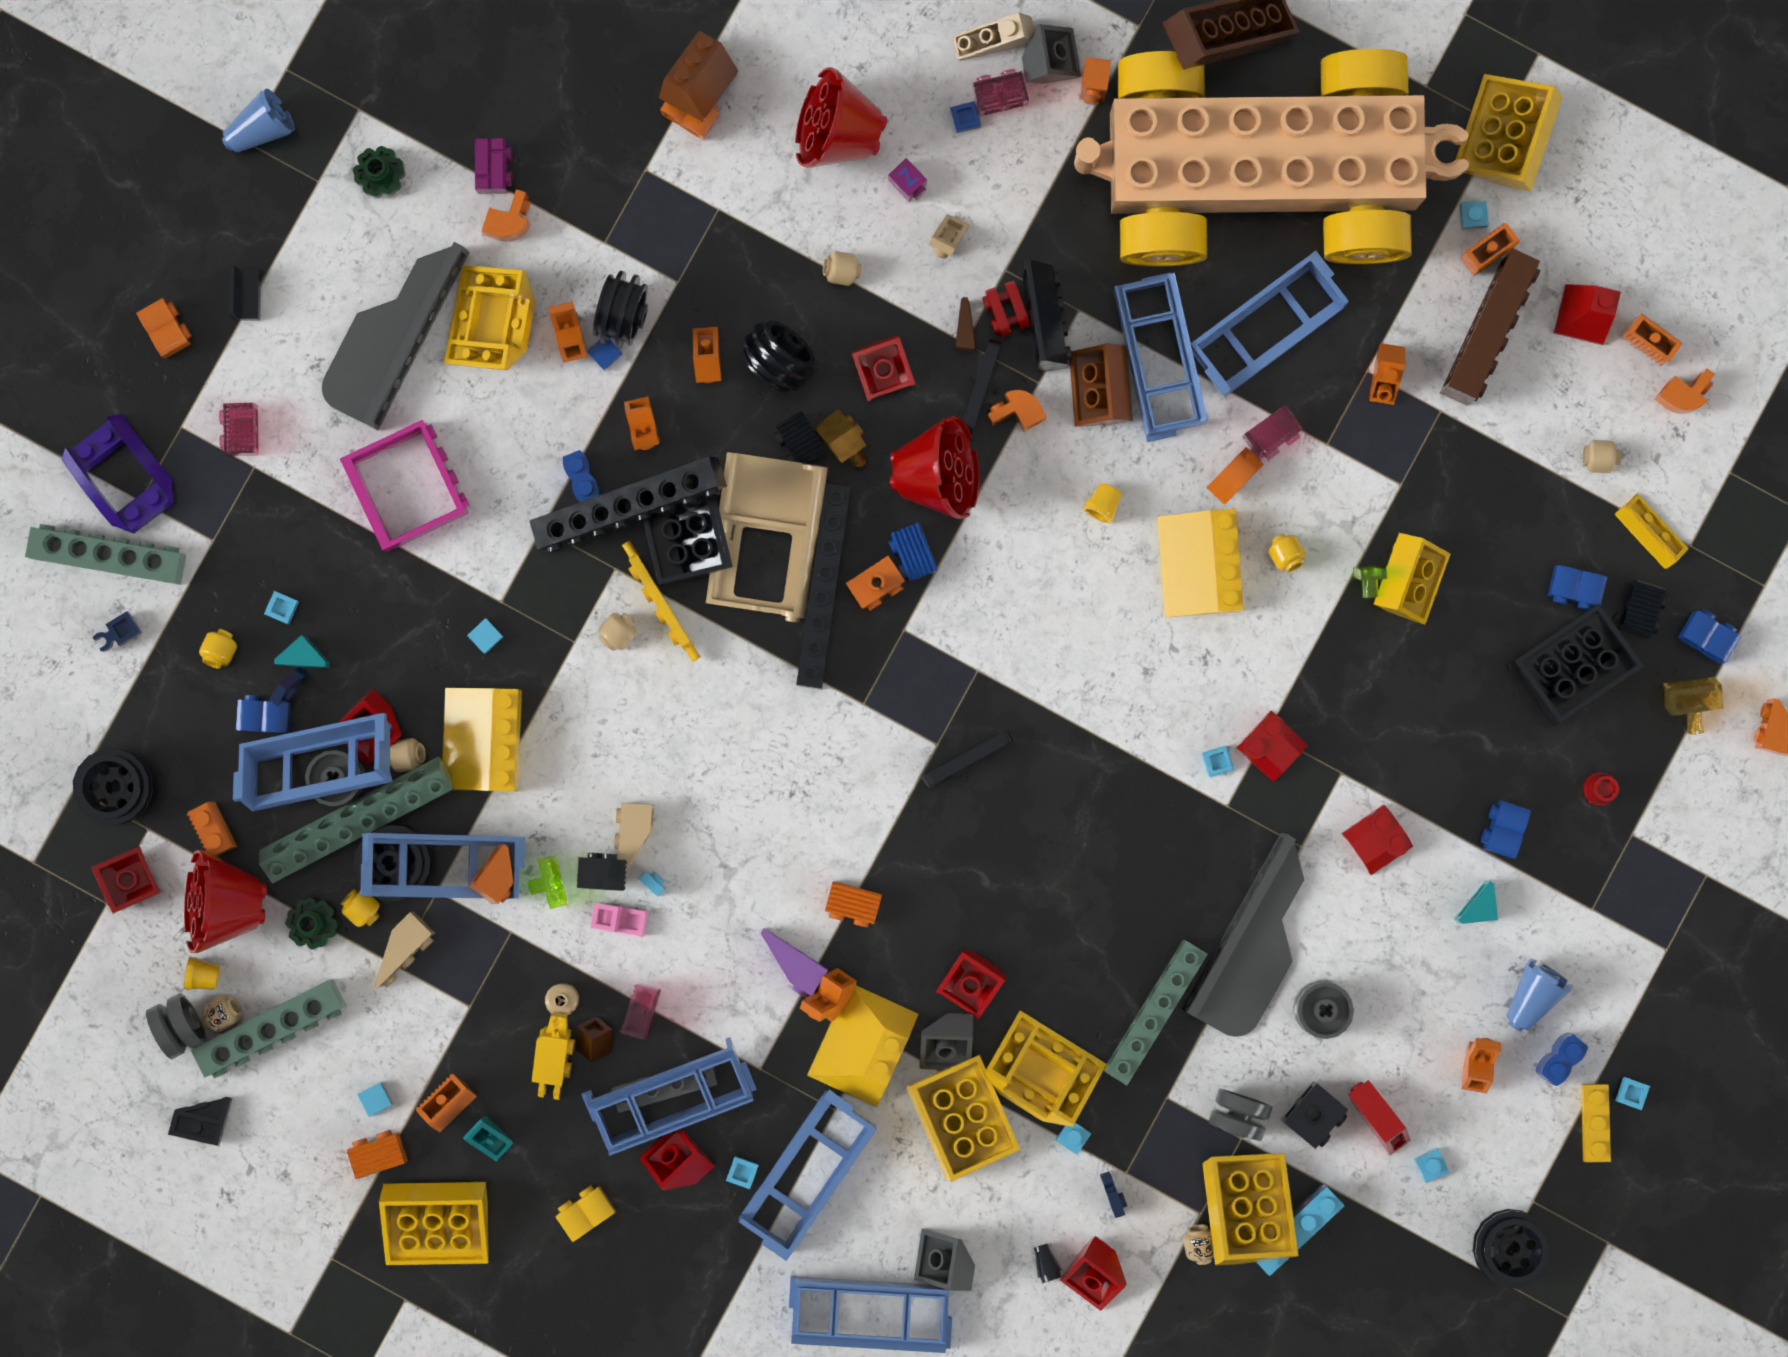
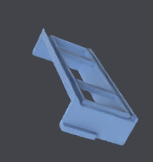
M1314 251L1191 343L1193 355L1203 366L1206 375L1224 397L1228 396L1346 308L1349 302L1348 299L1331 279L1334 273L1317 251ZM1308 271L1312 273L1333 300L1330 305L1311 319L1286 288ZM1280 293L1303 325L1256 360H1253L1230 329ZM1222 335H1224L1247 365L1227 381L1223 379L1202 351Z
M1175 272L1142 278L1138 282L1115 286L1113 293L1124 342L1127 345V355L1146 441L1151 442L1177 436V430L1205 425L1208 418ZM1165 285L1170 311L1132 320L1126 293ZM1173 320L1186 380L1147 389L1134 328ZM1188 388L1194 417L1155 426L1149 397Z
M381 713L239 744L238 772H234L233 800L235 802L241 801L253 812L393 782L390 774V728H392V725L387 721V715ZM375 737V771L357 775L358 741ZM348 743V777L292 789L293 755ZM283 757L282 791L257 796L258 762Z
M392 833L362 834L360 896L483 898L469 886L406 885L407 844L469 846L468 885L477 874L478 846L505 844L509 849L513 884L510 887L512 892L507 899L519 898V868H524L525 837ZM373 843L399 844L398 885H372Z
M731 1037L726 1038V1049L596 1098H594L591 1090L582 1093V1098L592 1121H595L609 1156L754 1101L752 1091L757 1090L747 1063L740 1062ZM731 1061L741 1089L713 1099L702 1071ZM694 1074L705 1102L645 1124L634 1097ZM627 1100L638 1128L611 1137L600 1110Z
M825 1090L739 1216L738 1222L761 1237L763 1239L761 1244L785 1261L788 1260L877 1129L875 1124L855 1112L853 1105L831 1090ZM830 1104L864 1126L848 1151L815 1129V1126ZM809 1135H811L843 1158L810 1207L806 1210L774 1188V1186ZM769 1194L802 1216L786 1242L753 1220V1217Z
M791 1276L789 1308H793L791 1344L946 1353V1349L951 1347L952 1317H948L949 1290L925 1284ZM801 1290L832 1292L829 1333L798 1331ZM839 1293L904 1297L901 1337L838 1334ZM911 1297L942 1299L940 1340L909 1338Z

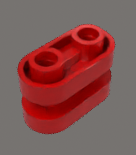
M1014 280L1004 284L1005 292L998 294L995 287L985 290L986 296L982 297L986 311L991 310L994 320H991V325L995 335L1000 334L1002 338L1012 335L1011 326L1018 324L1020 331L1031 328ZM1009 301L1014 315L1006 317L1001 303Z

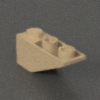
M1018 12L953 35L958 60L1015 49L1028 44L1034 32L1032 17Z
M622 803L621 808H617L616 823H620V833H615L614 848L619 849L618 859L627 861L626 872L631 867L653 830L654 805Z
M414 911L410 912L391 931L375 982L376 988H380L383 985L386 988L390 986L397 978L395 973L401 967L404 970L409 967L415 960L413 955L419 949L424 951L434 941L431 937L435 932Z

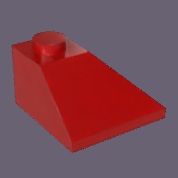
M1565 284L1553 334L1604 345L1616 315L1621 292L1594 285Z
M374 689L359 700L339 721L344 722L385 713L387 721L392 725V728H390V745L402 735L392 707ZM375 737L358 741V758L366 766L375 759Z
M682 1128L661 1136L639 1157L664 1191L697 1184L715 1167L705 1152Z
M1096 1236L1082 1248L1060 1279L1061 1282L1100 1311L1127 1285L1116 1251Z

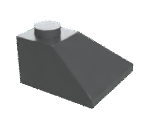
M1043 24L1036 25L1022 56L1026 82L1045 84L1081 77L1073 28Z
M947 1013L921 1031L920 1069L943 1070L971 1058L973 1014Z
M922 1229L914 1280L949 1291H971L975 1264L962 1239Z

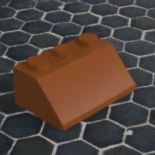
M698 31L665 76L659 98L704 122L738 74V69L721 42Z
M1106 343L1071 351L1070 373L1075 427L1110 425L1133 421L1127 345Z

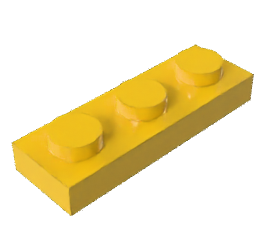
M1581 1084L1583 1161L1611 1162L1609 1085Z

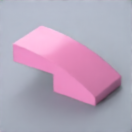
M595 903L590 928L645 936L649 911Z

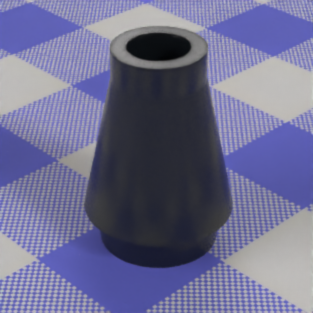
M1048 1243L1033 1248L1037 1277L1041 1279L1042 1284L1061 1278L1060 1271L1062 1269L1052 1254Z

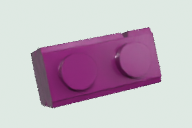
M503 138L475 139V190L478 194H507L508 186H512V171H508V161H512V146H508L507 141Z

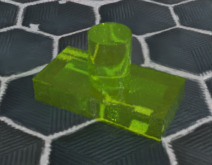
M1380 566L1353 567V577L1362 580L1363 598L1378 597V580L1387 579L1386 568Z
M556 855L538 859L542 877L528 881L530 894L536 895L546 892L550 909L568 905Z

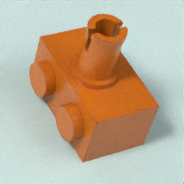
M887 556L848 581L846 586L861 609L868 608L871 611L882 604L880 599L887 594L893 597L902 591L903 587L901 585L905 583V580L890 557Z

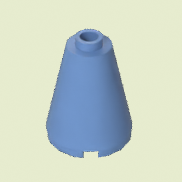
M269 89L260 91L223 131L224 137L222 141L229 151L233 150L238 153L290 135L295 131L288 110L285 112L280 107L282 101L274 92Z
M1532 958L1526 963L1507 1014V1018L1510 1020L1508 1024L1520 1032L1523 1029L1528 1031L1573 988L1572 984L1565 985L1568 980L1544 964L1542 968L1536 966L1537 960Z

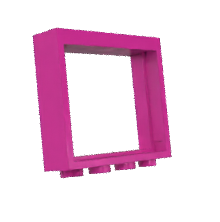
M423 420L340 458L376 538L385 552H389L469 514L466 507L470 506L464 492L459 493L456 484L459 483L453 469L448 470L445 464L448 461V457L443 447L438 448L434 440L438 436L432 424L427 425ZM422 434L457 509L391 539L357 464Z

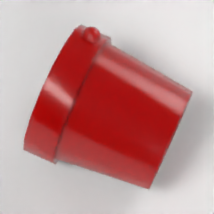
M1595 773L1585 780L1583 793L1589 804L1606 805L1617 797L1619 785L1612 778V774Z

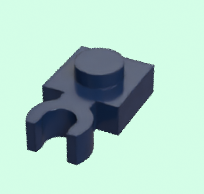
M126 611L105 624L109 630L108 632H98L93 636V639L97 641L104 637L106 644L100 648V651L106 652L113 647L115 641L118 646H123L142 634V631L131 613Z
M298 667L294 673L291 672L278 683L270 701L277 706L285 699L290 701L297 693V688L303 683L302 679L308 672L301 667Z
M1109 1171L1100 1174L1115 1218L1124 1216L1123 1208L1128 1206L1123 1192L1117 1193Z

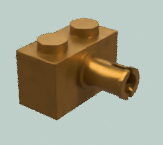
M838 409L814 426L826 446L841 463L849 458L854 468H860L866 464L868 459L861 450L867 446L861 438L865 434L849 414L844 416Z

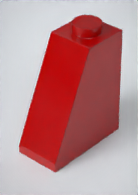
M1369 1080L1365 1083L1359 1082L1352 1087L1351 1093L1348 1094L1350 1101L1390 1155L1411 1141L1404 1124Z

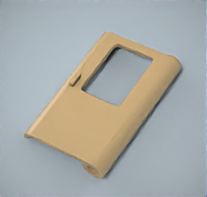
M727 452L724 470L727 487L722 488L719 511L733 567L710 574L706 603L781 614L786 616L785 620L789 622L800 623L801 618H806L828 467ZM752 527L785 532L792 535L784 599L782 602L745 598L734 594L743 528Z

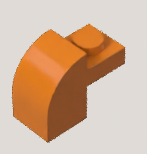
M516 189L509 213L489 207L482 233L486 237L504 242L521 238L531 225L528 219L523 218V215L527 216L531 205L527 193Z
M573 301L548 307L563 363L588 357L581 323Z
M1707 368L1698 374L1690 386L1677 376H1674L1668 380L1654 400L1674 413L1684 414L1692 412L1708 401L1702 395H1705L1712 387L1711 379L1715 374Z
M1013 390L1005 393L1008 403L1004 404L1002 401L990 408L991 412L987 416L993 426L1015 415L1023 432L1042 423L1047 418L1039 401L1032 394L1022 390Z
M649 396L624 402L634 450H648L653 448L654 445H658L660 440Z
M1245 447L1206 488L1225 505L1264 464Z
M838 968L823 975L817 993L802 1000L800 1009L819 1022L824 1019L832 1022L843 1012L850 1001L857 980Z
M1475 1038L1474 1042H1469L1464 1059L1461 1089L1487 1094L1493 1083L1494 1063L1501 1052V1042L1493 1041L1489 1038Z

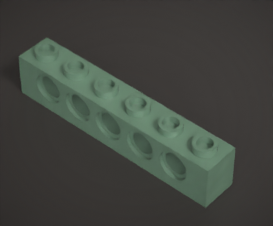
M40 524L39 528L30 527L25 553L27 558L181 585L186 555L179 553L180 548L164 546V550L154 549L155 544L139 541V546L129 544V539L114 537V541L104 540L105 535L89 533V537L79 535L80 531L67 528L62 533L55 531L54 526ZM59 538L61 540V548L54 552L52 543ZM85 543L86 552L79 556L77 554V547L79 544ZM109 547L111 549V556L109 559L103 560L102 551ZM134 551L136 553V560L133 564L129 565L126 557L130 552ZM155 556H160L161 565L153 569L151 566L152 559Z
M1182 940L1104 1068L1106 1073L1128 1085L1208 955L1207 953L1186 940Z
M330 979L192 1049L191 1052L204 1078L212 1075L215 1079L228 1072L226 1067L234 1063L236 1067H239L249 1062L251 1054L258 1051L259 1055H262L274 1049L273 1043L281 1040L282 1044L296 1038L295 1032L303 1028L307 1032L319 1026L318 1020L327 1017L329 1021L341 1015L340 1009L346 1007V1004L334 980ZM313 1000H317L321 1004L319 1014L313 1013L310 1009V1004ZM290 1012H295L298 1015L299 1020L295 1026L291 1025L287 1020ZM268 1023L272 1024L276 1029L273 1037H269L265 1033V1026ZM244 1035L252 1038L253 1044L250 1049L245 1048L242 1044ZM221 1047H226L229 1050L230 1056L228 1060H223L219 1056Z

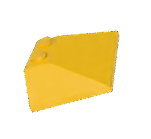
M462 265L444 364L507 371L527 351L536 301L526 271Z
M856 985L853 995L843 1012L830 1023L807 1076L877 1107L919 1014Z
M1019 1011L989 1063L985 1074L999 1095L1043 1122L1073 1127L1107 1064L1024 1012Z

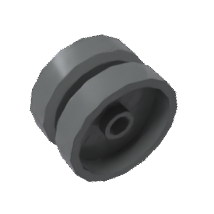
M332 750L324 751L315 756L307 767L305 774L306 786L334 780L336 774L340 775L337 779L348 777V753ZM358 759L357 775L364 774L366 769L361 760ZM365 788L314 799L320 804L328 806H345L360 798Z
M1320 980L1310 982L1300 989L1294 1000L1293 1012L1295 1020L1301 1029L1314 1037L1329 1039L1338 1037L1348 1029L1353 1019L1354 1007L1352 999L1346 990L1337 984ZM1321 1005L1327 1008L1324 1014H1320L1321 1010L1319 1007Z
M182 993L167 999L166 1007L162 1004H157L146 1010L150 1031L160 1049L171 1060L184 1054L186 1046L193 1049L206 1042V1034L202 1022L191 1002Z
M1219 1088L1215 1101L1218 1105L1229 1109V1111L1212 1110L1208 1123L1232 1135L1262 1141L1266 1128L1262 1124L1253 1121L1252 1117L1260 1120L1269 1119L1273 1106Z

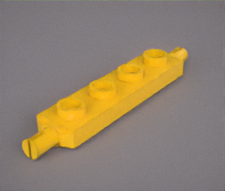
M631 540L624 543L622 547L626 551L629 562L632 565L628 569L635 581L639 579L642 581L645 588L641 591L649 603L654 601L658 608L654 612L661 624L667 623L671 631L667 634L675 646L680 644L690 657L692 663L697 661L701 656L693 645L694 642L689 640L639 557L641 554L637 552Z

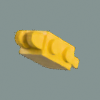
M552 1012L548 1026L540 1030V1035L536 1040L532 1082L539 1083L538 1097L544 1098L547 1091L546 1084L555 1085L553 1096L554 1099L560 1100L563 1082L565 1078H570L572 1063L568 1062V1055L573 1054L575 1040L571 1039L572 1030L568 1029V1016L564 1013Z

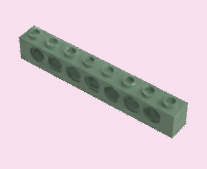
M438 756L394 779L393 782L367 793L260 849L259 865L270 881L274 883L361 838L362 834L370 833L453 790L452 776Z

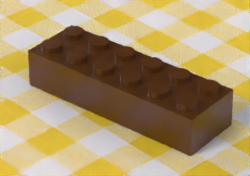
M1219 0L1184 8L1163 22L1167 36L1174 47L1183 70L1277 47L1300 33L1285 0Z
M1514 248L1502 257L1440 394L1466 406L1473 401L1476 402L1478 398L1483 396L1487 388V384L1484 383L1485 379L1495 371L1498 364L1495 358L1500 352H1503L1509 338L1505 336L1510 329H1514L1519 319V315L1516 313L1521 306L1525 305L1530 295L1527 289L1532 283L1536 282L1541 270L1537 268L1540 260Z

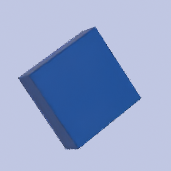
M975 101L950 107L956 133L981 127Z
M599 340L587 351L604 371L623 355L619 349L615 348L611 340H609L607 345H602Z

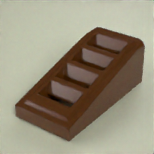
M963 297L960 302L955 349L956 351L975 353L976 342L968 297Z

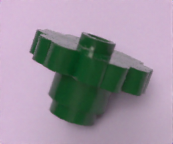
M379 146L376 151L367 148L358 155L359 165L353 168L354 180L357 185L363 186L362 189L366 195L373 196L374 198H380L383 193L387 196H392L401 189V182L399 180L406 176L403 161L396 158L394 150Z
M314 897L299 900L296 904V909H291L287 913L288 918L285 921V925L291 929L289 938L297 946L307 944L309 949L326 946L328 938L336 936L339 926L338 920L333 918L335 908L330 906L326 900L317 902ZM310 919H313L315 922L314 928L309 925Z

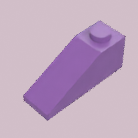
M764 928L761 935L787 979L794 985L792 990L803 997L806 994L813 995L823 975L827 973L828 968Z

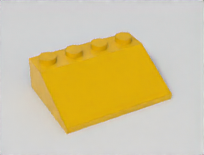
M1484 74L1466 127L1469 135L1468 139L1464 144L1460 145L1456 160L1466 159L1469 162V167L1464 173L1509 188L1531 192L1563 98L1557 88L1551 85Z
M1236 508L1158 516L1165 617L1243 611Z
M445 688L442 762L452 776L453 790L518 792L522 690Z
M980 1055L905 1086L946 1181L952 1182L1021 1150L995 1089L985 1074L986 1068Z
M1285 1153L1211 1157L1202 1163L1215 1266L1245 1264L1299 1256Z
M486 1182L383 1184L379 1207L386 1265L488 1264V1200Z

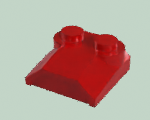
M899 336L885 338L851 352L867 401L906 386L916 385Z
M1269 711L1239 743L1236 749L1274 782L1308 745L1285 724L1282 718Z
M1381 805L1341 833L1362 860L1370 875L1414 847L1408 835L1385 805Z
M140 846L91 867L112 914L123 911L161 893L149 870Z
M964 949L936 990V993H940L968 1013L973 1014L975 1019L979 1020L1007 977L991 962L973 951Z

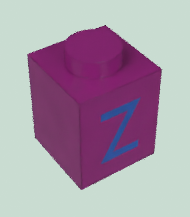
M907 158L888 174V181L908 202L913 197L917 200L927 190L925 188L927 179Z

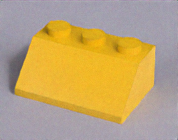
M1399 533L1393 546L1389 563L1385 568L1380 588L1377 591L1374 605L1387 612L1425 625L1450 553L1424 538Z

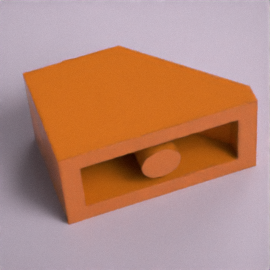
M718 327L693 328V361L696 383L721 381Z
M505 844L497 845L468 885L491 904L503 903L512 892L510 887L513 884L508 846Z

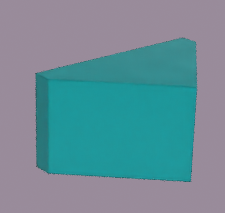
M303 635L274 659V664L279 666L330 668L329 661Z
M1485 880L1454 918V921L1465 924L1498 920L1494 883Z
M486 1115L463 1137L466 1142L496 1162L514 1143Z

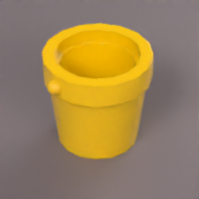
M1100 483L1090 499L1085 502L1082 509L1091 517L1111 524L1122 493L1111 485Z
M189 956L184 989L216 990L220 964Z

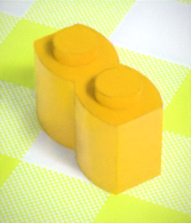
M590 1185L579 1193L581 1197L574 1203L569 1200L557 1208L560 1213L555 1217L572 1242L616 1212L600 1186L593 1188Z

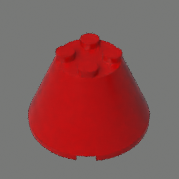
M832 67L823 69L818 74V77L821 79L817 85L810 86L800 111L795 136V143L800 144V153H796L798 163L803 167L813 168L864 159L870 155L876 156L880 149L879 138L881 131L887 125V117L882 115L881 110L838 69Z
M956 416L946 417L898 450L892 451L893 475L890 477L892 490H897L904 499L953 518L962 519L969 517L970 513L968 512L970 508H974L978 500L980 472L977 450L971 449L968 438H972V435L964 421Z
M196 850L191 858V863H195L193 872H188L184 898L185 932H190L191 941L186 942L190 953H200L257 929L259 924H264L265 909H262V899H265L267 892L266 884L261 883L257 877L204 850Z

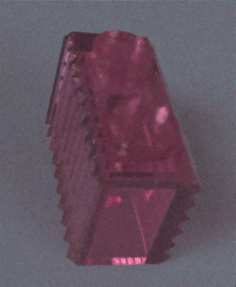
M1009 69L1001 72V76L991 78V75H983L976 78L977 82H973L972 89L979 116L1028 105L1029 98L1022 71L1016 72L1015 69Z
M223 403V410L219 411L220 425H223L224 435H220L219 438L220 449L227 456H258V405L255 403Z
M1284 405L1246 432L1242 438L1260 461L1263 458L1269 461L1280 453L1278 448L1286 443L1290 446L1301 438L1298 433L1303 428L1287 406Z
M638 983L634 985L635 989L632 991L634 994L631 995V1004L628 1005L629 1009L626 1010L628 1014L625 1015L626 1019L623 1020L625 1024L622 1025L623 1029L620 1031L622 1034L645 1040L661 989Z

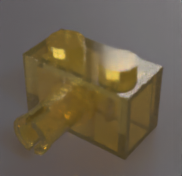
M1715 677L1663 684L1665 708L1672 716L1687 714L1688 734L1695 735L1696 731L1699 734L1704 733L1702 712L1724 709L1722 684Z

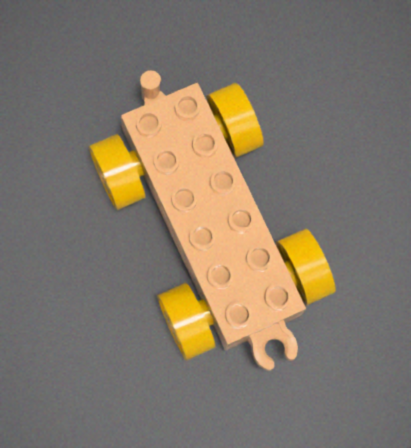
M1357 49L1337 52L1324 57L1321 60V97L1205 98L1204 65L1183 70L1175 51H1153L1129 55L1118 61V99H1114L1110 111V141L1099 145L1094 138L1082 139L1076 148L1074 166L1081 174H1092L1111 182V214L1143 213L1120 220V260L1126 264L1164 267L1188 265L1206 260L1207 219L1202 215L1193 213L1348 211L1327 216L1323 220L1324 259L1326 261L1340 264H1379L1400 261L1412 255L1411 215L1400 211L1416 210L1426 199V179L1430 178L1440 181L1456 179L1468 169L1469 162L1466 159H1458L1452 163H1442L1435 155V147L1442 141L1462 145L1469 135L1466 130L1458 125L1448 123L1435 127H1425L1424 95L1409 96L1408 56L1399 51Z

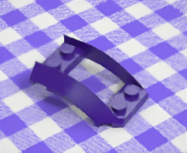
M123 414L106 416L108 422L70 451L65 448L62 462L111 526L135 534L174 504V493L172 492V482L174 480L148 450ZM125 443L156 483L117 512L87 472Z

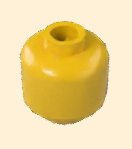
M1280 534L1272 539V545L1268 550V554L1278 570L1290 573L1304 564L1306 552L1295 535L1285 536V534Z
M219 629L218 632L207 633L199 650L202 662L216 669H220L221 666H228L237 649V644L232 639L233 635L222 629Z
M352 890L341 902L343 906L342 914L357 927L365 924L370 926L379 917L377 913L380 906L379 902L372 896H360V890Z

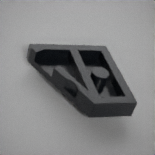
M224 1097L219 1100L175 1109L168 1135L220 1146L232 1098Z

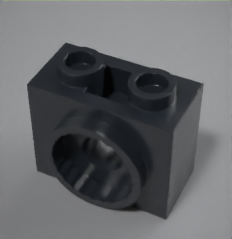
M1313 1081L1295 1101L1281 1121L1316 1149L1318 1146L1323 1147L1331 1137L1329 1133L1335 1126L1338 1128L1347 1118L1345 1113L1348 1109ZM1310 1107H1317L1319 1111L1317 1118L1309 1120L1306 1116L1307 1110Z

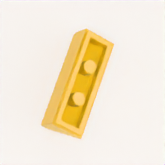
M1638 493L1615 513V516L1665 569L1675 564L1689 549Z

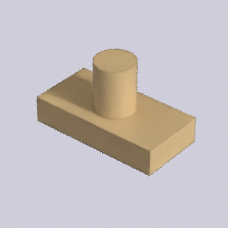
M946 214L929 243L930 246L935 248L934 254L940 258H947L948 255L952 256L966 234L969 225Z

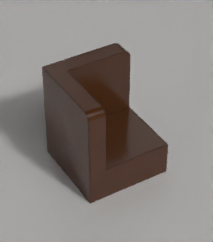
M598 1016L577 1025L576 1049L591 1063L612 1052V1029Z

